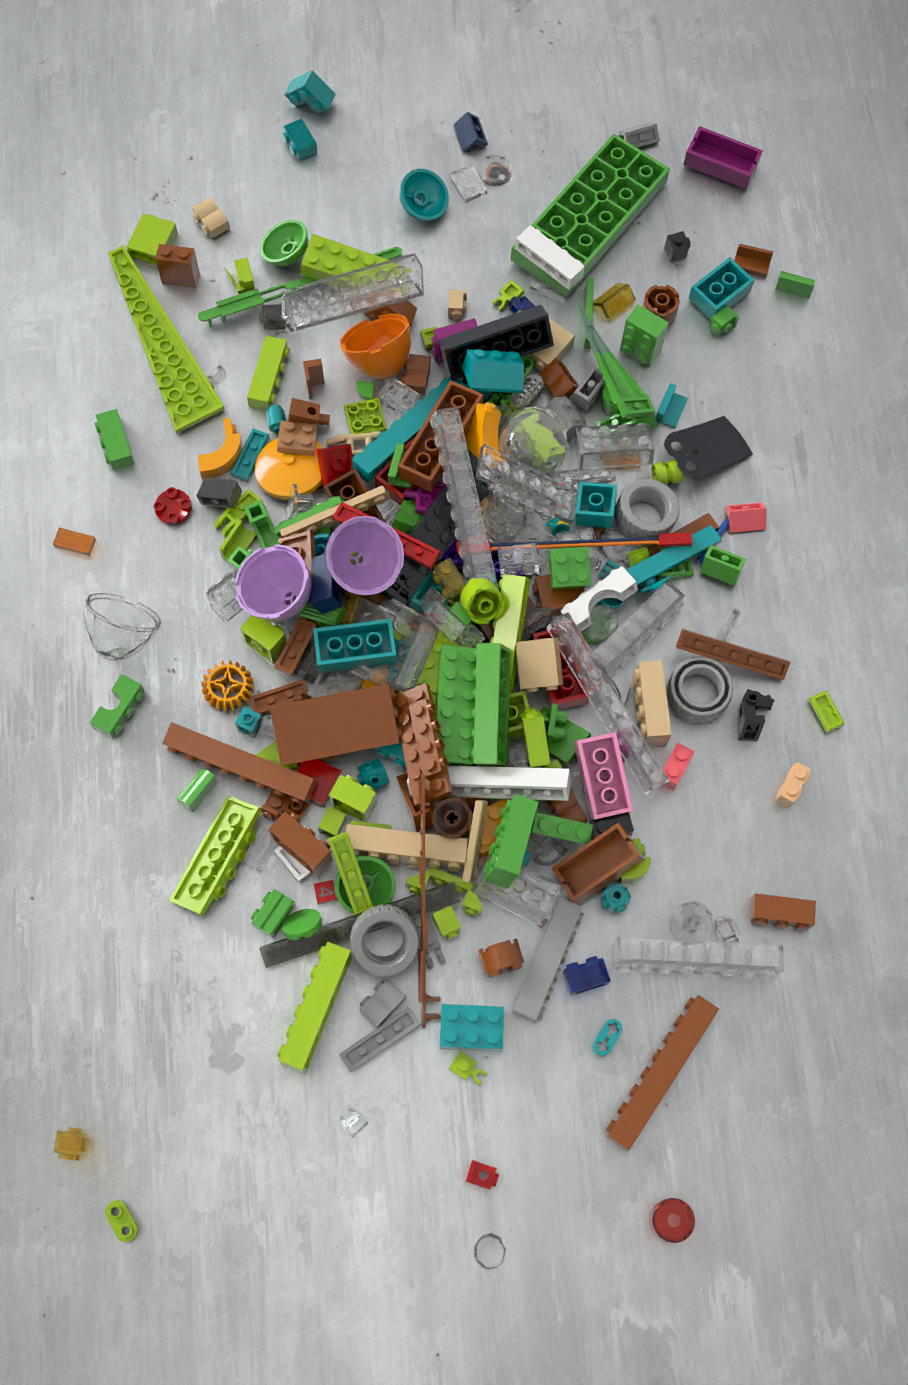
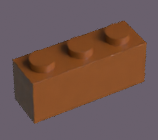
M755 893L751 897L750 921L756 922L755 924L760 926H767L769 923L776 924L777 928L792 926L796 927V930L808 931V929L815 925L816 901Z

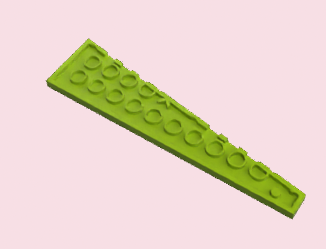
M124 245L108 252L176 434L225 410L223 403Z

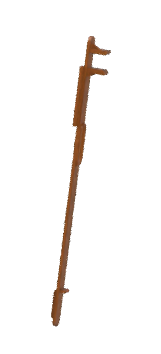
M421 772V779L418 780V804L421 805V860L419 861L421 949H418V1001L421 1003V1025L423 1029L426 1027V1022L430 1019L441 1018V1015L438 1013L426 1014V1002L440 1001L441 997L426 994L425 953H427L428 941L427 916L425 915V805H430V803H425V773Z

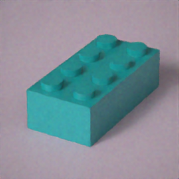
M391 619L313 628L319 673L397 663Z

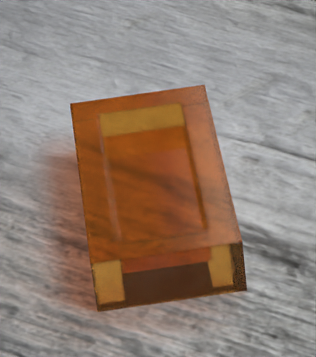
M59 527L53 545L56 548L90 556L96 539L94 536Z

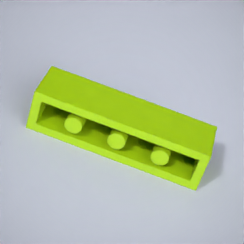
M265 336L247 395L249 407L267 410L269 406L275 404L276 389L280 388L281 384L280 375L285 371L284 361L290 354L287 340Z

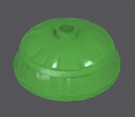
M286 220L275 225L267 232L261 242L260 254L266 262L279 267L289 266L297 262L304 255L308 247L307 228L298 220Z
M367 855L356 857L362 876L367 879L365 884L373 906L389 904L393 899L396 889L395 877L391 868L377 857ZM338 871L334 884L336 897L344 909L354 914Z

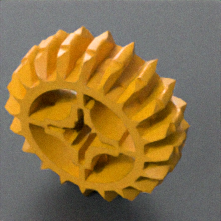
M221 660V666L214 664V670L208 668L207 672L209 675L203 676L205 681L201 682L202 687H204L201 691L205 695V701H210L209 705L211 707L216 705V710L219 711L223 707L224 712H227L228 707H231V710L235 711L234 706L238 705L239 708H242L241 702L248 704L246 697L252 696L250 691L254 690V685H252L254 680L250 677L251 673L246 671L244 665L240 667L239 662L232 665L231 660L225 665L224 661ZM232 674L239 676L243 683L233 680ZM229 681H230L231 686H229V688H227V692H226V689H225L224 686H226V684H229ZM212 689L222 692L224 697L216 696ZM239 692L236 696L231 697L234 693Z

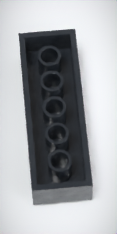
M542 305L438 340L445 370L451 381L465 377L462 366L467 350L513 351L523 357L554 346L549 316Z

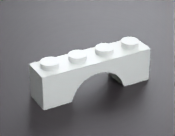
M623 566L614 569L605 579L596 582L590 590L581 593L575 601L566 604L561 610L563 620L578 635L592 624L591 611L596 603L606 598H616L624 601L638 590L636 581Z

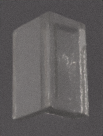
M292 484L286 507L287 520L294 518L298 513L307 512L312 509L313 494H298L296 484Z

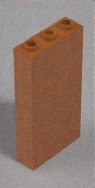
M389 684L270 706L281 766L400 743L399 739H401L402 732L401 727H396L395 719H399L397 707L392 706V700L395 699L393 687L389 688Z

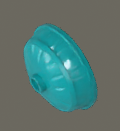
M415 169L406 174L400 184L401 204L404 210L413 218L432 221L439 218L446 211L449 203L448 190L444 181L436 173L427 169Z

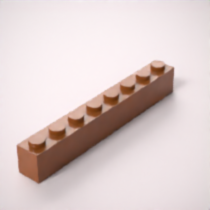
M171 722L162 743L168 746L167 750L178 754L181 751L186 753L185 758L196 761V758L203 760L202 764L213 769L214 765L221 767L220 772L231 775L233 772L238 774L237 779L247 783L249 779L256 782L255 786L265 790L268 786L274 789L273 793L282 797L288 794L292 796V801L300 804L303 801L310 802L318 782L316 779Z
M699 994L695 999L692 997L685 1005V1008L688 1010L684 1016L681 1014L674 1022L675 1030L673 1033L670 1031L667 1033L662 1041L665 1043L662 1050H656L651 1058L654 1061L650 1068L646 1066L640 1075L643 1078L639 1086L635 1084L629 1092V1095L632 1097L628 1103H622L617 1111L620 1114L616 1121L612 1119L606 1128V1131H608L606 1137L625 1151L631 1149L719 1011L718 1007Z

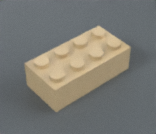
M662 660L639 662L631 678L632 687H636V694H634V704L638 705L636 722L637 724L640 723L641 728L638 731L639 742H642L643 748L666 747L672 733Z

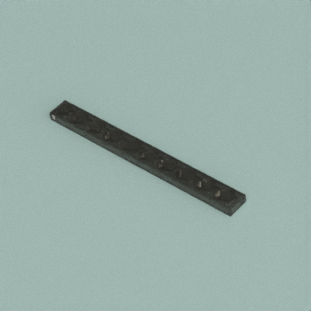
M454 881L425 891V914L461 902ZM421 892L388 903L404 910L411 918L421 916ZM361 914L352 915L323 925L317 933L309 938L304 936L299 937L300 940L284 938L261 946L259 950L265 967L268 968L318 951L322 946H326L327 942L338 944L350 940L352 925ZM391 922L377 923L366 934L394 924Z

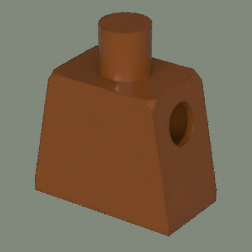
M292 398L288 421L317 424L318 428V424L329 426L330 415L321 414L319 404Z

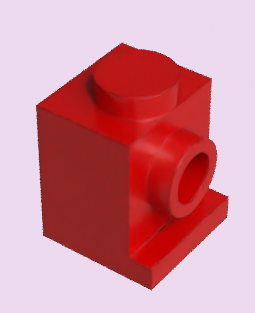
M472 1160L465 1182L490 1190L491 1186L496 1187L499 1174L495 1173L497 1168ZM482 1171L487 1173L485 1180L479 1177V1173Z

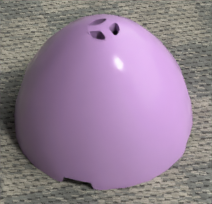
M370 516L353 517L343 522L333 531L326 547L327 568L337 584L345 590L359 595L377 594L386 590L396 581L404 563L403 544L396 531L378 518ZM357 552V555L355 557L351 556L352 553ZM361 556L362 561L359 564L358 558ZM350 559L354 560L355 565L351 564Z
M279 544L265 549L260 548L252 553L242 563L235 579L236 599L240 606L248 614L256 618L273 622L284 621L298 614L309 600L312 589L309 568L301 555L294 549Z

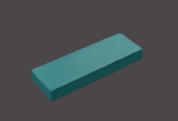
M252 428L230 473L231 477L246 483L249 482L255 469L257 457L270 438L269 434Z

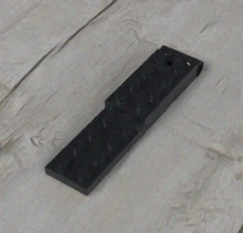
M473 454L467 456L408 533L409 536L441 552L433 568L457 538V533L499 479ZM404 556L403 567L396 581L386 590L379 593L398 609H401L408 599L413 596L432 569Z

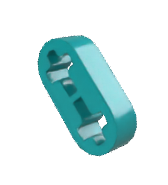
M610 1019L603 1025L592 1046L597 1056L604 1057L608 1055L622 1032V1025L618 1020ZM615 1024L618 1033L613 1032L610 1037L607 1036L610 1030L607 1026ZM604 1039H607L608 1042L605 1045L607 1051H598L599 1046L597 1043L601 1044Z

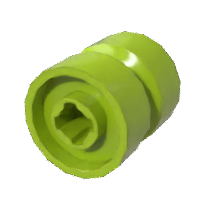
M676 459L668 460L666 464L664 462L652 464L653 480L665 485L668 482L674 484L683 481V472L677 466Z

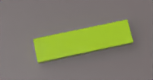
M345 832L328 838L354 915H358L372 907L373 904L348 833Z

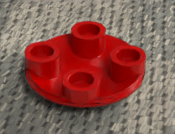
M170 487L157 497L153 507L161 521L168 524H177L189 516L192 504L189 496L184 491Z

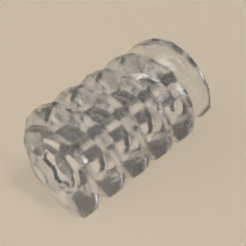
M529 374L524 380L523 393H513L510 396L513 406L521 412L529 411L545 391L543 378L538 374Z

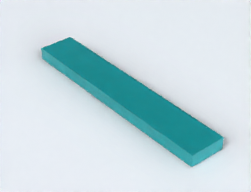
M710 525L691 535L692 546L668 547L626 569V571L636 581L637 586L709 549L710 545L715 546L722 539L713 526Z

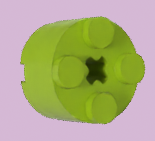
M485 578L470 579L460 595L462 607L472 621L479 624L490 623L489 621L494 618L496 620L502 614L505 607L503 596L496 585Z

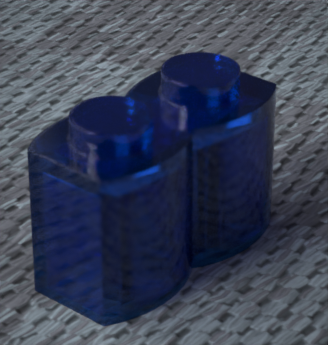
M597 956L586 959L584 964L578 965V962H573L566 965L563 975L570 996L610 984L611 980L603 958L598 959Z

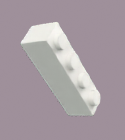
M530 225L516 238L515 249L568 290L583 277L585 266L579 260L569 255L566 250L557 246L553 240L545 237L540 230Z

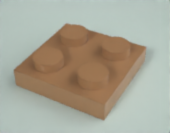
M280 421L277 452L314 456L317 424Z

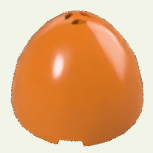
M400 314L379 315V319L370 322L366 319L350 328L342 336L340 348L352 366L363 374L380 380L393 378L402 370L408 359L411 347V331L408 319Z

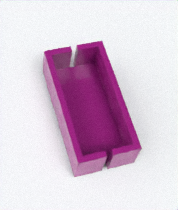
M699 126L686 151L683 165L747 190L759 165L763 150Z

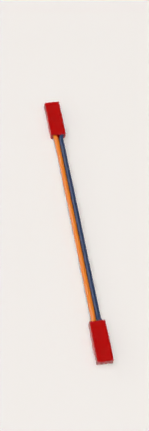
M691 532L663 533L658 534L657 537L493 544L489 540L456 542L457 555L490 554L491 551L647 544H657L659 547L692 546Z

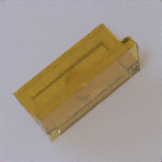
M617 283L595 299L593 305L600 306L606 319H611L634 302L636 298L629 284Z

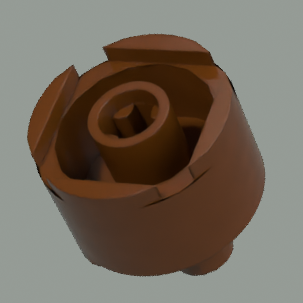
M450 794L433 801L429 809V820L432 827L440 835L446 838H458L471 827L472 811L468 804L460 797ZM450 812H452L454 817H451L449 820L447 815H450Z

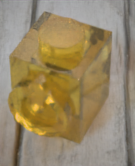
M69 1127L68 1131L57 1130L53 1152L59 1154V1159L79 1161V1157L83 1156L84 1152H87L89 1139H87V1134L81 1133L82 1129Z

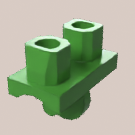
M552 703L548 718L546 717V712H541L545 728H547V744H550L552 740H563L565 728L555 727V723L565 724L567 712L559 710L558 704Z

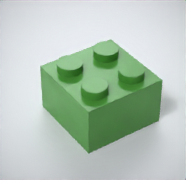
M589 547L550 549L548 555L551 590L589 588L592 585Z

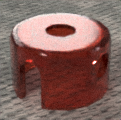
M677 1198L660 1200L654 1205L650 1212L649 1223L652 1232L658 1239L667 1243H679L685 1241L692 1234L695 1227V1217L693 1210L686 1202ZM677 1214L680 1217V1224L677 1227L669 1225V1215Z

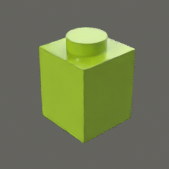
M328 806L318 826L319 833L328 837L339 835L347 820L344 810L336 806L333 808Z
M452 906L433 913L432 918L442 939L448 938V940L459 936L458 932L461 931V925Z

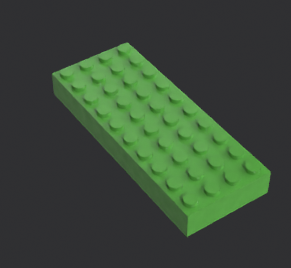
M613 133L531 225L535 229L540 230L545 237L553 240L561 249L566 250L573 258L579 260L585 266L583 277L568 290L515 249L516 243L512 246L510 260L568 297L667 183L670 168Z

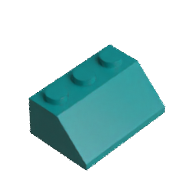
M479 349L467 350L462 369L470 389L474 391L523 393L524 363L519 353Z

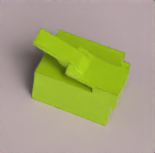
M248 257L234 260L239 283H236L234 276L224 267L226 274L236 287L238 295L255 289Z

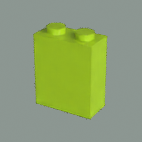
M143 213L126 246L131 258L157 266L155 258L158 245H173L178 235L176 224L171 220H164L154 215Z
M536 708L524 709V712L520 713L526 758L530 768L549 765L550 758L544 718L540 710H536Z

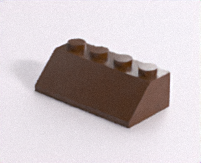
M356 468L323 486L329 498L340 496L345 501L368 492ZM376 505L369 507L368 510L363 512L385 522Z

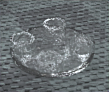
M606 604L593 607L591 611L592 624L584 629L582 633L594 641L608 639L618 628L616 613Z

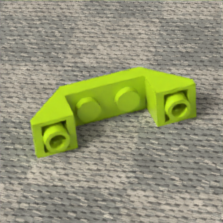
M436 868L425 871V891L429 881L433 880V884L444 887V885L449 886L455 893H467L462 909L468 915L475 917L477 914L481 916L483 908L471 882L462 881V878ZM419 874L408 878L405 882L408 891L419 895L421 893Z

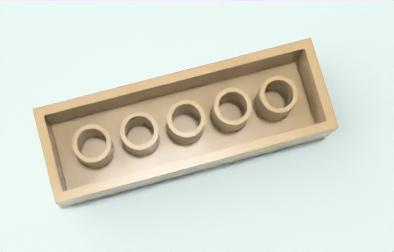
M352 824L346 825V832L356 857L373 856L388 862V865L391 866L405 864L409 868L419 869V861L421 860L420 833ZM425 834V867H428V870L431 868L445 869L453 874H459L460 871L464 872L468 839L446 838L440 835Z

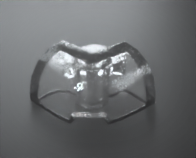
M533 832L530 833L526 847L529 852L537 855L533 862L543 866L555 864L569 850L561 844L563 839Z

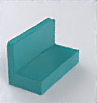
M672 383L669 384L658 409L656 421L671 428H676L688 398L675 393L677 385Z

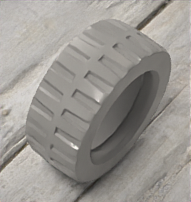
M640 479L628 484L621 492L615 506L616 523L620 530L629 538L657 537L658 534L670 533L679 516V503L673 491L665 484L653 479ZM635 502L652 504L659 511L661 521L648 523L640 520L632 512L630 505Z
M692 657L686 659L674 669L669 678L666 693L668 703L671 709L685 721L699 724L709 723L719 718L729 706L733 696V681L726 668L711 658ZM691 675L706 676L715 683L718 696L716 700L706 704L693 702L684 693L683 681Z
M380 904L363 911L356 918L350 933V947L354 959L366 972L376 976H392L408 968L411 962L414 961L415 955L418 952L419 935L414 921L407 912L397 906ZM380 922H391L397 925L404 933L400 949L388 956H377L371 953L365 946L364 941L366 933L373 925Z

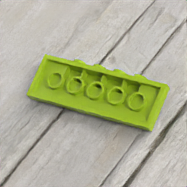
M229 795L226 797L169 899L171 903L204 917L212 900L218 901L219 897L221 898L225 895L227 882L235 877V868L238 862H242L245 859V850L248 844H252L255 840L256 831L253 829V826L262 811L259 807Z

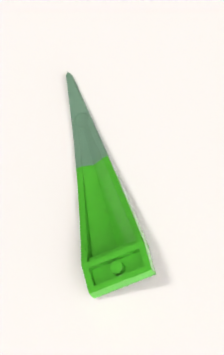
M577 302L575 307L613 404L618 406L623 418L652 416L656 411L649 396L618 362L592 325L580 303Z

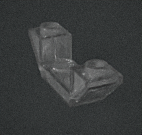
M430 587L420 600L424 615L450 640L463 647L477 648V643H482L486 637L473 624L465 625L443 604L445 598L435 588Z

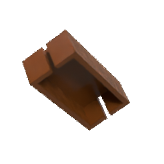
M619 822L552 867L559 881L564 884L563 887L572 902L578 905L582 904L646 860L636 844L633 843L634 841L626 828Z

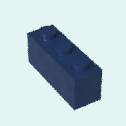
M326 553L312 558L311 605L321 614L342 607V587L333 579L327 568Z

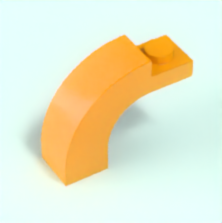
M231 418L223 419L225 442L222 447L213 453L198 455L199 472L202 480L205 477L211 479L212 477H219L227 473L234 467L242 451L241 435L237 433L236 424L232 425Z

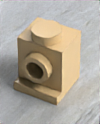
M449 289L448 318H462L463 311L466 312L467 290Z

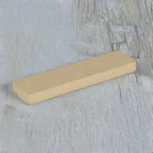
M486 800L475 801L462 879L465 882L474 881L476 877L488 806Z

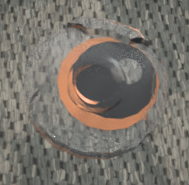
M488 155L479 162V178L487 185L502 186L511 178L512 165L502 155Z

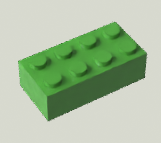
M515 794L511 800H507L505 807H502L499 814L501 823L497 825L494 832L496 840L489 849L491 858L490 861L486 862L483 873H486L484 881L508 889L519 876L538 806L537 801Z

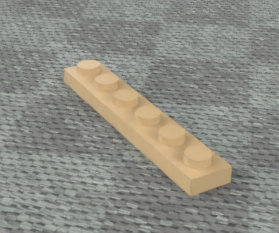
M382 485L344 503L364 512L373 505L385 503L391 497L388 490ZM340 504L281 529V536L284 538L309 530L315 533L320 528L332 526L336 522L332 519V516Z

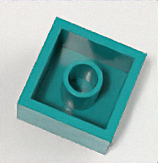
M579 482L575 513L576 525L613 528L617 485Z

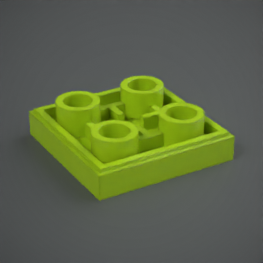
M379 398L343 405L350 434L387 431Z

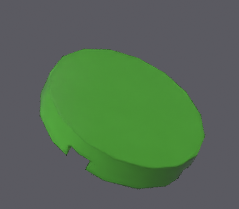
M302 909L292 913L283 921L282 931L284 936L290 940H300L299 937L303 936L309 938L321 928L322 918L315 909Z

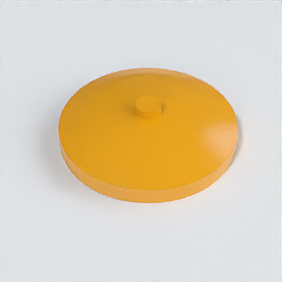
M278 438L267 444L259 453L255 463V475L260 487L268 495L281 500H295L310 495L322 485L316 449H322L323 446L317 440L314 456L277 452Z

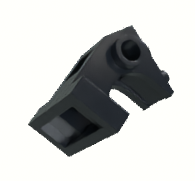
M747 689L739 706L740 729L738 740L758 741L765 724V715H756L755 712L758 710L771 711L775 700L770 695L765 696L758 691Z

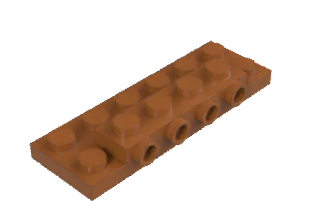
M424 683L396 695L395 699H393L394 707H397L399 719H397L398 727H401L402 736L400 738L413 802L417 807L421 806L418 804V780L421 779V772L425 773V803H430L453 794L447 768L449 763L444 754L445 744L441 739V726L436 717L437 708L432 699L430 685Z

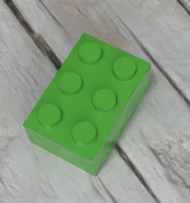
M637 305L626 319L620 349L626 355H631L641 364H646L650 367L662 351L669 322Z

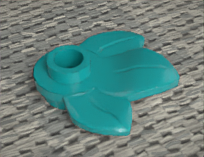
M672 575L658 581L654 577L641 584L643 588L638 592L643 593L647 591L649 593L658 590L667 584L666 580L670 579Z

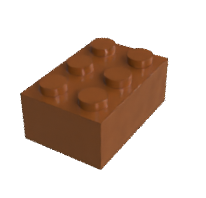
M284 812L268 829L271 838L317 878L333 860L331 847L325 840L321 839L319 841L311 828L308 826L304 828L299 823L300 819L293 813L289 815L287 812Z

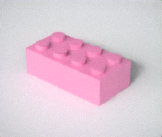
M616 732L573 741L590 819H599L633 811Z

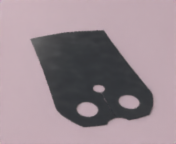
M725 416L672 432L664 442L666 451L676 459L679 469L685 475L691 477H705L729 464L753 455L742 435ZM673 442L680 443L682 450H673L671 444ZM696 449L698 454H693L692 450ZM687 461L694 462L696 469L693 471L687 469L685 463Z

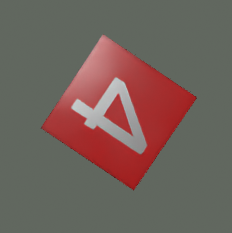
M334 880L314 884L318 905L338 901L335 894Z

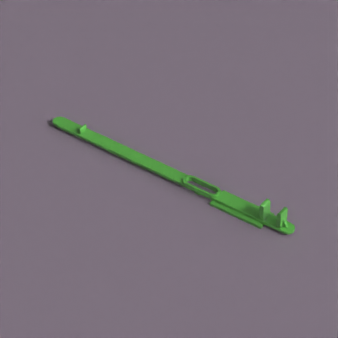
M393 247L373 255L390 260L401 256L402 249L400 247ZM306 276L261 292L257 288L216 302V307L201 311L198 314V319L202 322L207 321L209 327H211V319L221 317L222 321L226 322V316L262 305L264 302L286 296L288 293L321 283L322 281ZM282 288L286 289L283 293L268 298H261L264 294Z

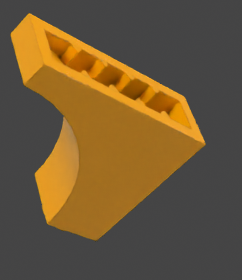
M486 402L485 404L477 403L464 445L488 469L505 470L506 462L501 456L498 445V426L502 413L496 408V405Z

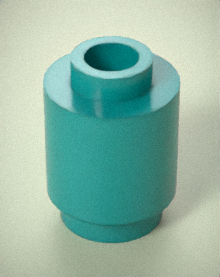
M271 405L267 408L266 412L269 430L279 434L280 421H286L285 412L280 405Z

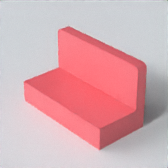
M762 502L725 506V513L729 517L730 533L766 529L767 508Z

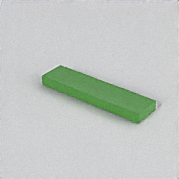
M587 277L585 313L593 325L594 279ZM584 330V349H590L591 345Z

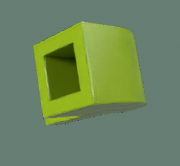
M640 838L633 839V843L636 844L642 855L645 856V846L641 844ZM645 857V861L621 876L619 884L634 883L641 880L651 865V857Z

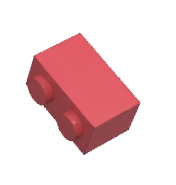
M677 742L657 782L674 791L695 751Z

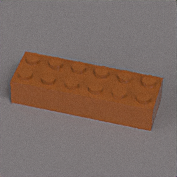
M450 380L398 464V478L432 493L467 435L477 403L483 404L484 395Z

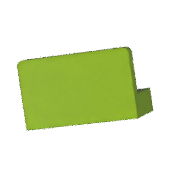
M239 519L219 548L221 557L227 561L238 546L247 551L256 540L257 534L245 528L243 521Z

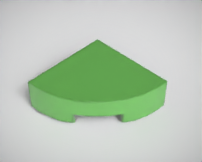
M356 381V389L365 400L373 399L374 382Z

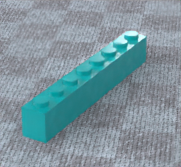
M450 377L444 378L437 388L431 389L424 399L418 400L411 410L408 409L403 414L401 419L395 420L387 431H382L374 442L368 443L361 453L355 454L352 458V470L356 468L360 477L367 484L393 458L397 443L404 444L405 446L410 439L414 440L450 382ZM460 379L454 380V382L468 388Z

